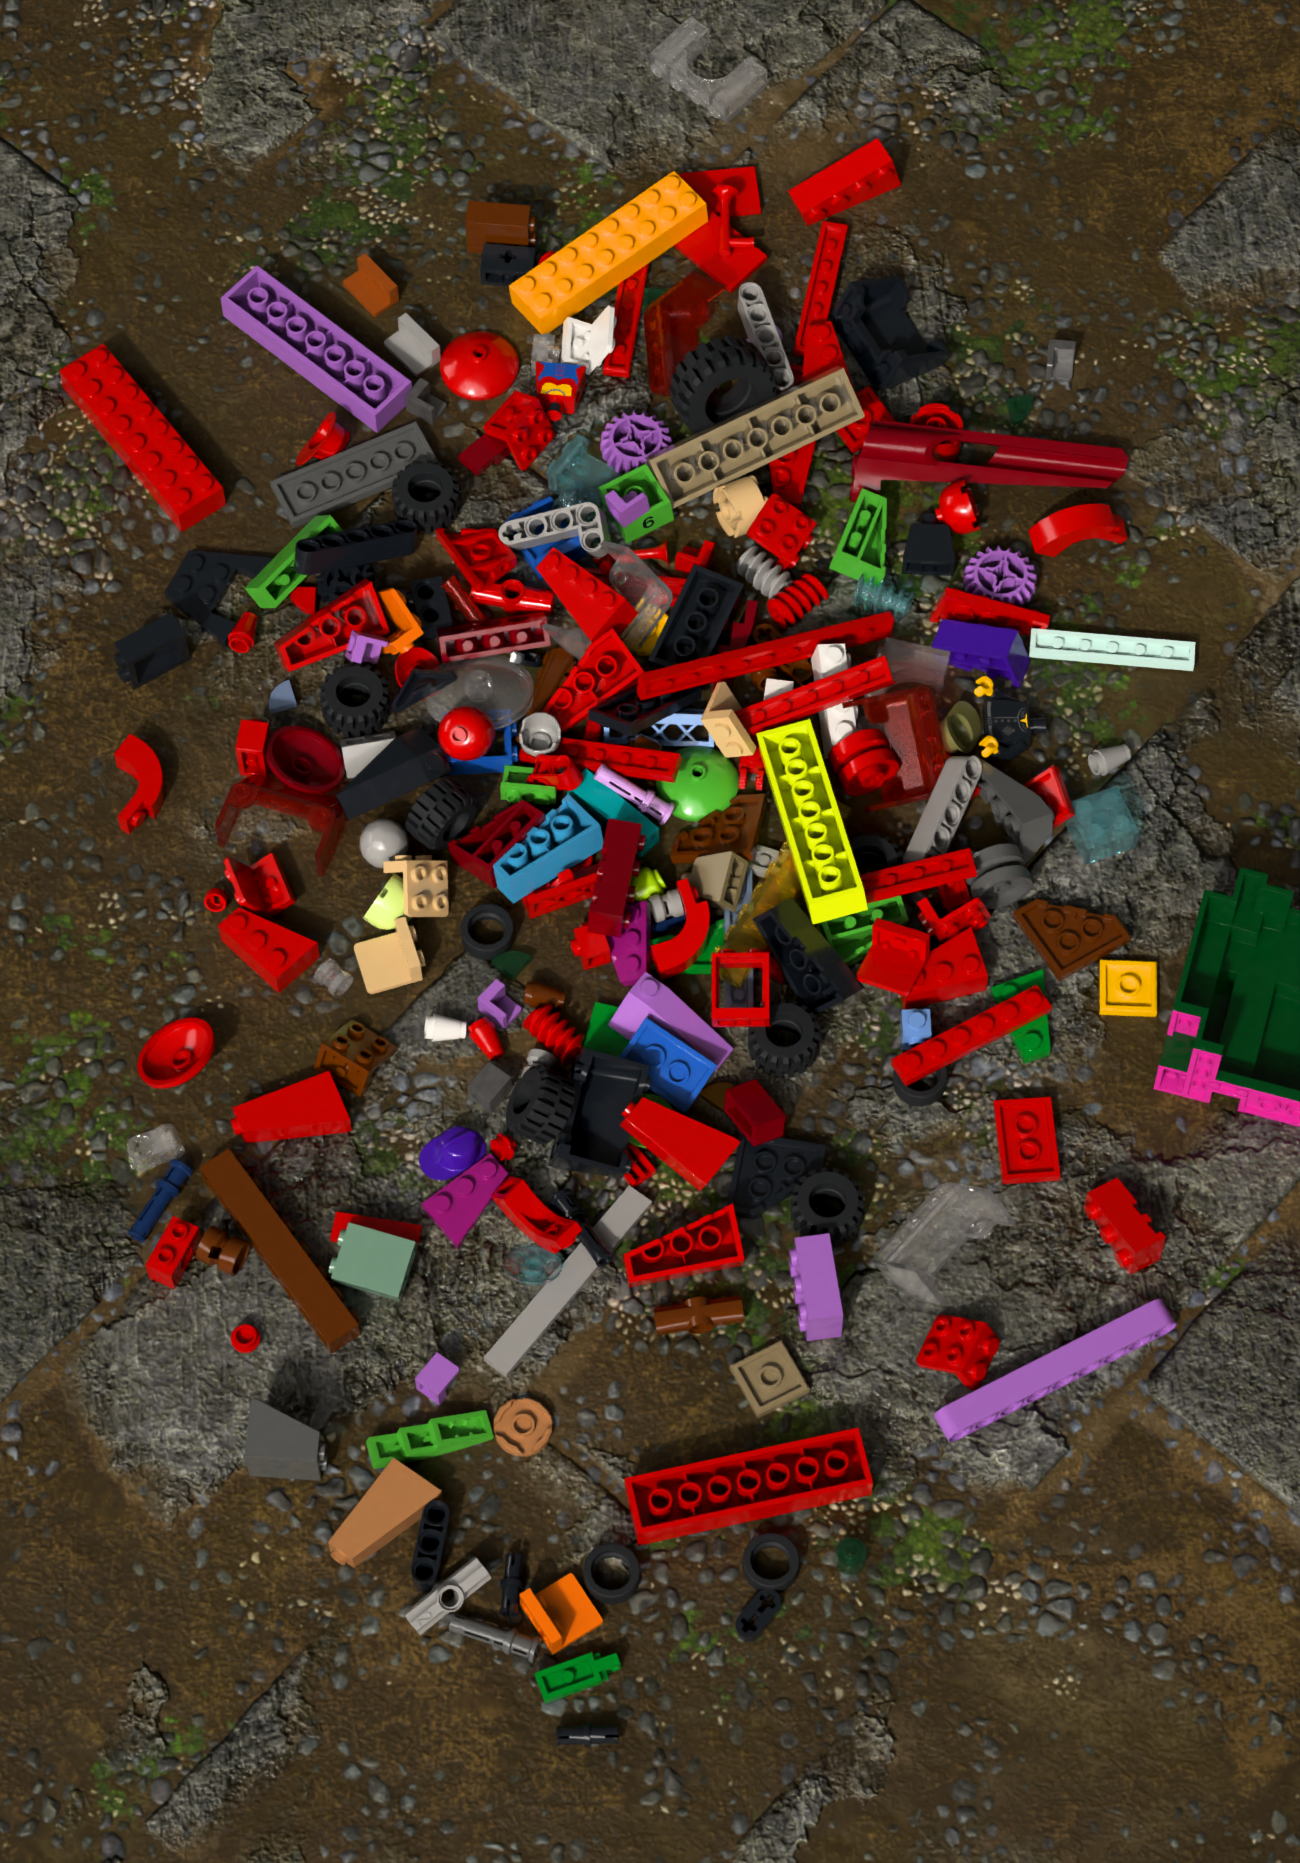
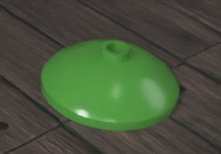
M702 746L685 747L674 752L680 753L682 757L675 783L656 780L658 797L667 803L672 802L675 804L671 814L680 819L698 822L715 810L719 813L731 805L730 800L738 795L739 790L738 773L731 760L713 748ZM696 772H699V773H701L702 775L699 776V777H696V776H694L693 774L696 773Z

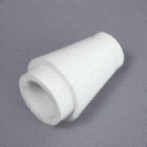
M437 1014L426 1016L425 1039H431V1042L465 1038L466 1021Z

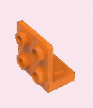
M569 1573L535 1595L530 1588L519 1594L522 1609L552 1655L603 1624L602 1617L572 1573Z

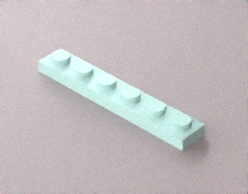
M1031 628L1029 657L1193 671L1196 642Z

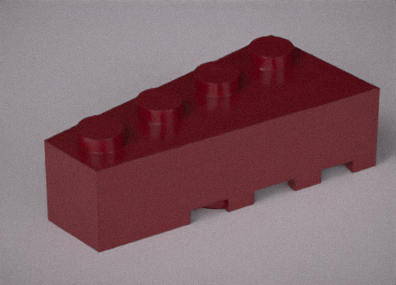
M608 818L602 846V859L600 858L598 865L597 883H594L592 903H590L588 932L621 938L623 928H629L631 912L626 910L628 902H634L636 886L631 885L633 876H639L641 860L636 859L638 851L644 850L646 835L641 834L642 824Z

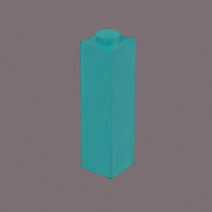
M585 768L582 771L583 781L581 785L572 791H567V794L593 817L605 831L608 818L642 824L641 834L646 835L644 850L638 851L637 857L641 859L659 842V828L615 791L594 780V774Z

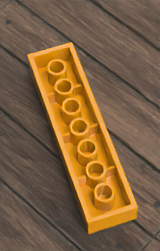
M675 171L671 172L510 284L509 291L512 304L544 337L563 324L567 317H573L620 284L621 281L633 275L707 223L708 214L705 201Z

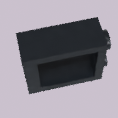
M172 612L114 643L116 654L113 657L119 667L116 671L122 682H128L133 690L190 660L185 631Z

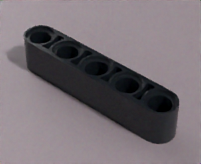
M404 519L299 540L295 547L294 569L302 575H314L411 555L416 551L418 525L414 521Z

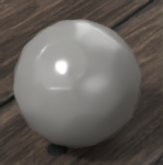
M378 819L368 824L362 831L359 848L364 859L374 867L383 869V862L395 861V856L407 855L409 839L406 831L399 823L390 819Z

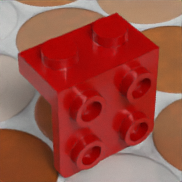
M772 494L750 525L747 535L778 557L773 567L780 564L782 566V573L787 567L792 569L801 557L797 553L801 548L805 549L813 538V535L810 533L817 523L777 494Z
M270 853L251 866H247L229 856L223 859L226 866L224 869L225 875L233 883L235 888L234 897L242 907L245 906L256 914L259 913L267 918H271L296 902L276 854Z
M926 897L917 902L921 910L917 916L930 936L936 935L941 944L972 927V930L977 931L986 926L988 920L991 919V915L980 897L974 898L941 919Z
M876 918L872 926V945L857 972V980L903 996L909 995L929 958L930 934L896 924L892 921Z
M940 1314L936 1317L916 1358V1363L923 1368L953 1373L967 1389L975 1391L985 1378L987 1369L993 1356L998 1351L1001 1340L986 1322Z

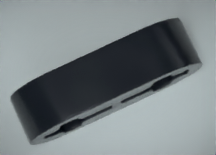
M760 1590L740 1613L736 1620L735 1631L741 1640L745 1642L756 1641L779 1614L781 1598L775 1590ZM773 1599L774 1608L767 1607L763 1613H760L759 1611L762 1608L761 1600ZM756 1617L757 1620L754 1624L756 1631L748 1630L744 1632L743 1622L749 1624Z

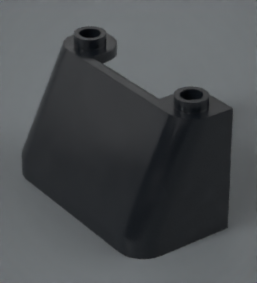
M900 276L851 281L832 313L834 327L876 390L891 389L942 366L950 356V352L942 341H930L926 346L903 309L908 302L909 291Z
M583 1047L575 1057L569 1074V1079L574 1082L575 1088L572 1111L566 1124L554 1138L548 1166L562 1170L622 1178L624 1173L628 1174L633 1158L628 1156L629 1150H627L630 1134L620 1126L625 1119L621 1114L631 1101L635 1104L638 1103L642 1092H648L652 1076L648 1075L650 1066Z

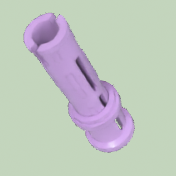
M604 764L600 765L593 777L594 780L599 781L617 794L636 804L639 812H646L656 818L660 825H664L673 812L674 803L665 802L657 797L653 790H643Z

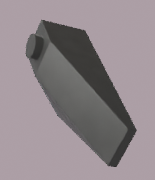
M979 758L982 764L981 776L977 782V786L980 789L979 795L984 804H991V810L994 815L993 820L996 825H1003L1008 834L1005 837L1006 843L1017 845L1022 852L1025 863H1027L1052 834L1053 821L1055 820L1054 811L1050 805L1045 804L1039 795Z

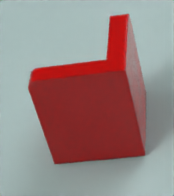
M704 540L701 550L684 546L682 552H677L675 556V570L689 574L694 564L710 570L715 558V543Z

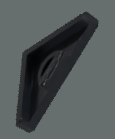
M412 669L393 701L391 708L395 713H399L453 683L458 677L454 671Z

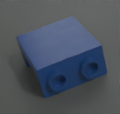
M551 496L539 499L522 512L513 513L506 522L556 510L554 499ZM564 520L561 522V529L568 526ZM544 524L536 527L535 535L543 532ZM579 536L518 551L540 581H542L544 578L536 567L553 547L574 562L586 556V550L581 546Z

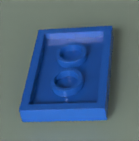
M648 1018L644 1019L620 1055V1058L649 1065L648 1075L652 1076L649 1089L684 1113L688 1111L718 1066Z

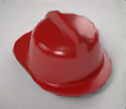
M330 412L321 422L316 433L297 456L296 465L304 464L311 457L323 460L343 451L350 438V434L336 422L335 412Z

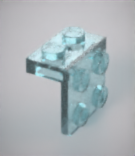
M579 434L576 435L572 442L568 441L565 444L561 456L557 461L553 460L547 469L549 490L574 504L591 502L598 507L602 503L598 487L621 476V473L616 472L613 467H609L606 463L588 454L587 439Z

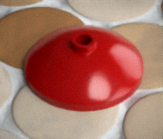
M485 331L469 332L455 338L444 349L440 359V373L445 385L454 394L468 400H489L502 395L514 384L519 372V359L514 347L505 338Z
M184 1018L164 1026L147 1041L141 1050L137 1062L139 1076L150 1087L159 1089L176 1087L193 1079L205 1068L211 1059L216 1043L213 1029L206 1021L199 1018Z

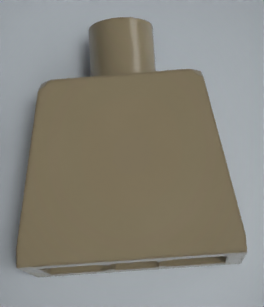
M733 851L697 857L694 861L692 873H683L681 880L687 878L690 887H696L700 902L707 900L710 907L736 912L748 861Z

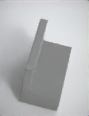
M407 313L398 318L399 331L384 341V346L415 377H419L440 362V345Z
M395 731L341 739L340 743L347 778H354L396 738Z

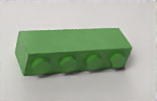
M331 515L315 516L244 589L260 608H276L307 576L297 573L294 569L296 543L302 539L341 532L343 530Z

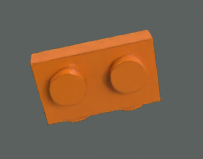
M394 588L379 590L376 592L378 601L397 629L385 638L388 641V646H382L381 654L392 653V655H395L399 652L403 654L415 645L413 643L415 639L424 634L420 628L422 626L421 621L414 613H410L405 605L407 601L399 590Z

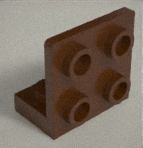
M350 1020L322 1042L313 1069L319 1073L330 1071L335 1083L361 1097L367 1092L373 1071L396 1053L397 1046L386 1038L367 1029L363 1024Z

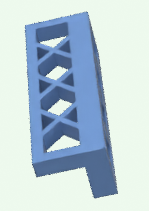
M682 708L652 726L656 732L650 737L661 741L662 746L714 747V740L710 734L709 740H697L690 733L697 725H703L701 718L705 709ZM669 724H677L683 731L677 739H669L663 732ZM684 725H691L688 729L684 727ZM604 727V743H628L630 737L626 735L610 737V728Z

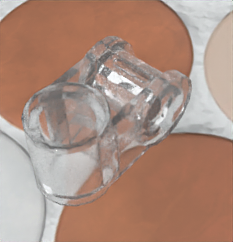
M164 1124L154 1130L134 1136L127 1143L129 1164L137 1171H145L165 1162H170L171 1159H178L185 1153L184 1146L173 1124Z

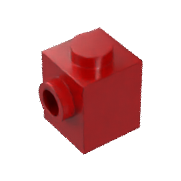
M588 922L573 929L574 940H570L571 949L574 957L579 956L584 970L611 963V952L605 935L588 932Z

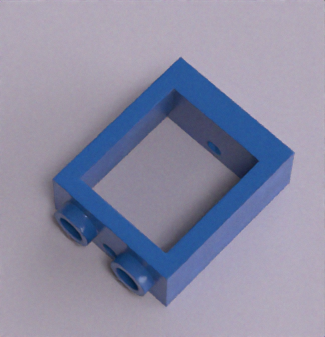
M510 710L485 711L493 721L495 731L504 730L505 756H485L476 760L462 761L454 759L445 753V757L452 770L447 775L504 773L505 765L513 766L512 762H518L517 745H512V737H517L516 721H511Z

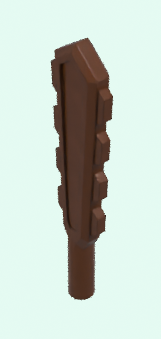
M567 645L551 648L550 652L545 653L542 661L544 667L539 668L536 675L538 682L533 683L530 690L532 697L527 698L524 704L526 717L535 712H542L557 689L567 679L565 675L570 673L575 666V656ZM519 733L516 737L517 742H519Z

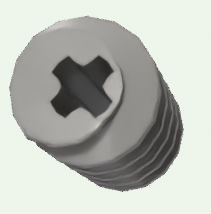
M753 545L741 555L736 563L737 573L741 577H745L748 583H753V587L761 590V594L765 597L768 596L769 599L775 598L777 593L784 592V588L789 585L792 586L794 581L788 582L790 577L788 571L780 575L782 571L780 564L772 568L775 561L773 558H769L764 562L767 553L762 551L756 555L759 547Z

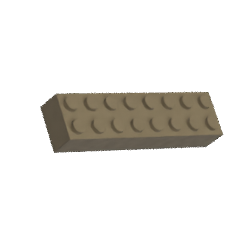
M836 366L645 457L650 471L670 500L673 509L862 419L865 415L844 368Z

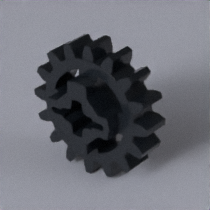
M369 564L320 573L319 576H316L317 593L321 595L323 603L328 601L331 603L365 578L372 582L375 590L374 572H371Z

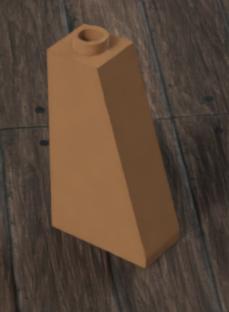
M393 1458L328 1541L330 1552H332L330 1554L331 1557L341 1565L347 1563L355 1568L420 1520L426 1504L433 1500L443 1501L442 1490Z

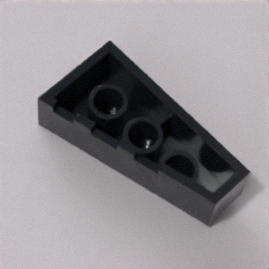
M792 897L753 918L801 1006L804 1004L808 1007V1013L813 1012L816 1015L865 988Z

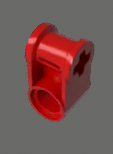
M538 754L534 759L535 767L533 772L527 777L528 784L554 786L556 790L566 791L576 789L583 781V773L567 755Z

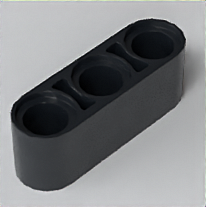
M440 1500L429 1502L423 1509L412 1560V1582L414 1587L421 1592H430L435 1583L440 1580L447 1547L451 1516L448 1505ZM435 1513L445 1516L440 1522H432L430 1517ZM428 1542H436L439 1544V1546L433 1551H428L423 1548L424 1545ZM423 1570H429L433 1573L429 1579L425 1580L417 1576Z

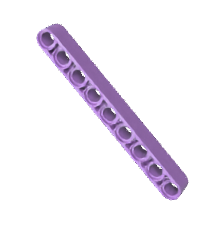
M1155 1299L942 1407L934 1414V1418L948 1442H955L1158 1339L1173 1330L1177 1323L1162 1299Z

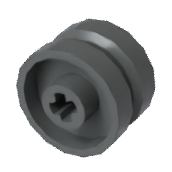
M1010 843L998 844L987 847L972 855L977 877L965 880L971 886L970 893L972 898L980 897L987 909L1008 906L1026 896L1032 889V878L1028 869L1024 867L1025 860L1017 845Z

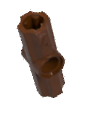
M741 1296L709 1300L707 1297H694L680 1305L653 1308L657 1335L688 1331L691 1334H702L711 1331L716 1326L744 1322Z

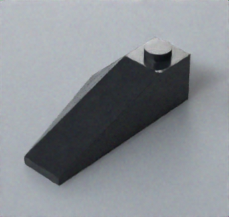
M418 727L394 738L381 753L336 795V799L347 821L432 783L451 773L452 770L441 747L424 730Z

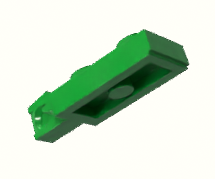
M591 1652L538 1671L534 1675L544 1703L547 1704L602 1684V1682L609 1680L608 1674L621 1669V1663L617 1653L601 1658L600 1653L592 1654Z

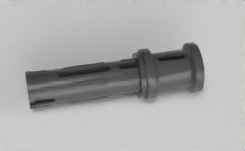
M456 1612L452 1616L449 1625L450 1632L502 1648V1652L506 1655L513 1653L528 1658L530 1663L536 1661L542 1645V1637L540 1636L533 1638L518 1633L516 1628H509V1630L501 1629Z

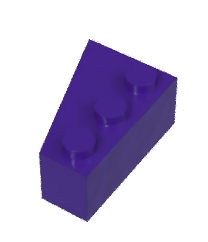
M942 619L931 645L939 662L971 672L972 668L987 672V677L996 680V677L999 676L1013 681L1012 686L1017 688L1021 687L1031 662L1018 630L1010 627L999 628L984 623L972 624L961 620Z

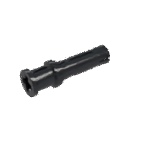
M563 1189L557 1192L550 1200L551 1207L554 1210H558L563 1218L574 1220L579 1224L582 1231L577 1237L598 1267H604L609 1264L613 1259V1255L586 1219L587 1211L577 1204L573 1191L571 1189Z

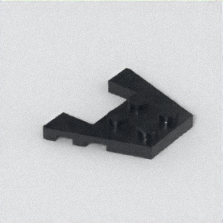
M189 550L164 592L165 598L187 617L193 618L207 634L213 635L220 645L226 647L229 643L228 635L235 627L236 622L214 614L237 574L254 579L273 559L270 557Z

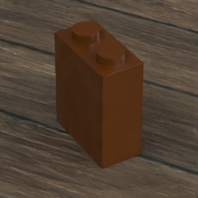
M468 200L465 218L467 253L482 254L484 244L494 243L509 246L525 245L535 248L536 217L531 216V206Z

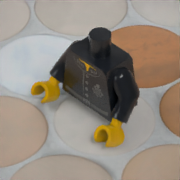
M982 676L975 681L976 684L980 685L974 690L975 695L978 697L985 695L986 697L983 699L982 707L984 739L979 742L980 746L985 747L981 752L983 757H996L1005 761H1011L1030 749L1031 734H1046L1045 717L1030 718L1029 705L1026 702H1021L995 688L992 680L987 676Z

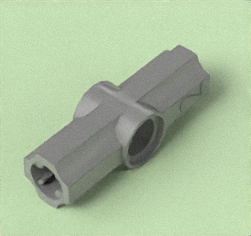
M474 1556L446 1580L436 1582L431 1592L403 1614L417 1633L421 1635L446 1614L458 1610L462 1606L463 1601L489 1581L491 1576ZM447 1589H453V1598L443 1603L441 1601L442 1593Z

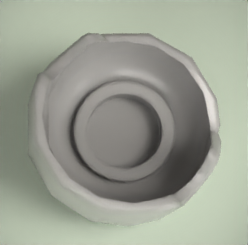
M535 712L523 719L519 733V743L525 753L536 757L538 754L550 755L557 750L561 740V728L554 716L546 712Z

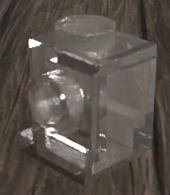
M549 333L533 335L531 369L532 375L536 376V361L559 362L560 346H555V335Z

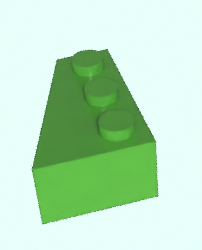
M861 489L829 569L877 589L880 588L886 569L885 531L887 498L866 489Z
M901 895L868 903V910L817 923V929L845 964L851 967L866 957L872 945V926L876 918L892 921L907 927L909 919Z

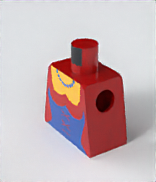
M536 361V397L539 399L548 419L558 421L561 419L562 413H575L586 387V366Z

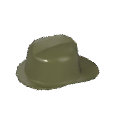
M958 701L953 705L947 716L936 725L937 750L945 749L950 754L960 752L969 754L980 739L982 725L978 713L970 703Z

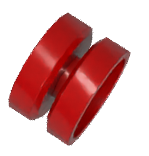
M870 728L855 732L839 741L828 754V761L833 771L839 775V782L844 792L852 796L867 794L879 789L895 777L899 770V762L894 753L889 750V743L883 732L879 729Z

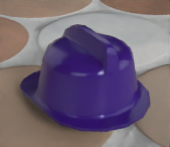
M464 1126L450 1127L442 1135L434 1138L423 1147L419 1157V1164L422 1172L427 1177L445 1181L468 1170L483 1159L486 1145L478 1132Z

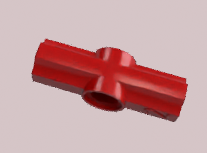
M510 579L505 582L495 581L480 593H476L472 587L470 600L475 603L502 607L505 612L510 614H517L521 611L531 613L544 611L545 615L551 616L554 608L555 593L554 591L526 587L520 581ZM511 595L517 596L515 598H509V596Z

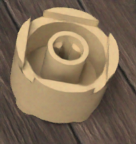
M753 475L721 485L713 491V503H718L720 511L716 512L720 525L727 535H734V538L747 534V530L768 499L766 496H762L757 479Z

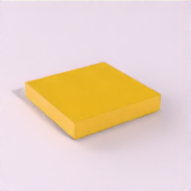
M1100 959L1099 1015L1156 1017L1157 961Z

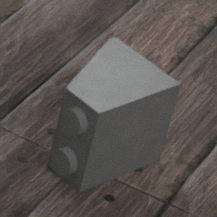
M251 1399L245 1448V1460L249 1475L321 1481L322 1471H327L329 1455L326 1453V1443H322L320 1432L259 1400Z

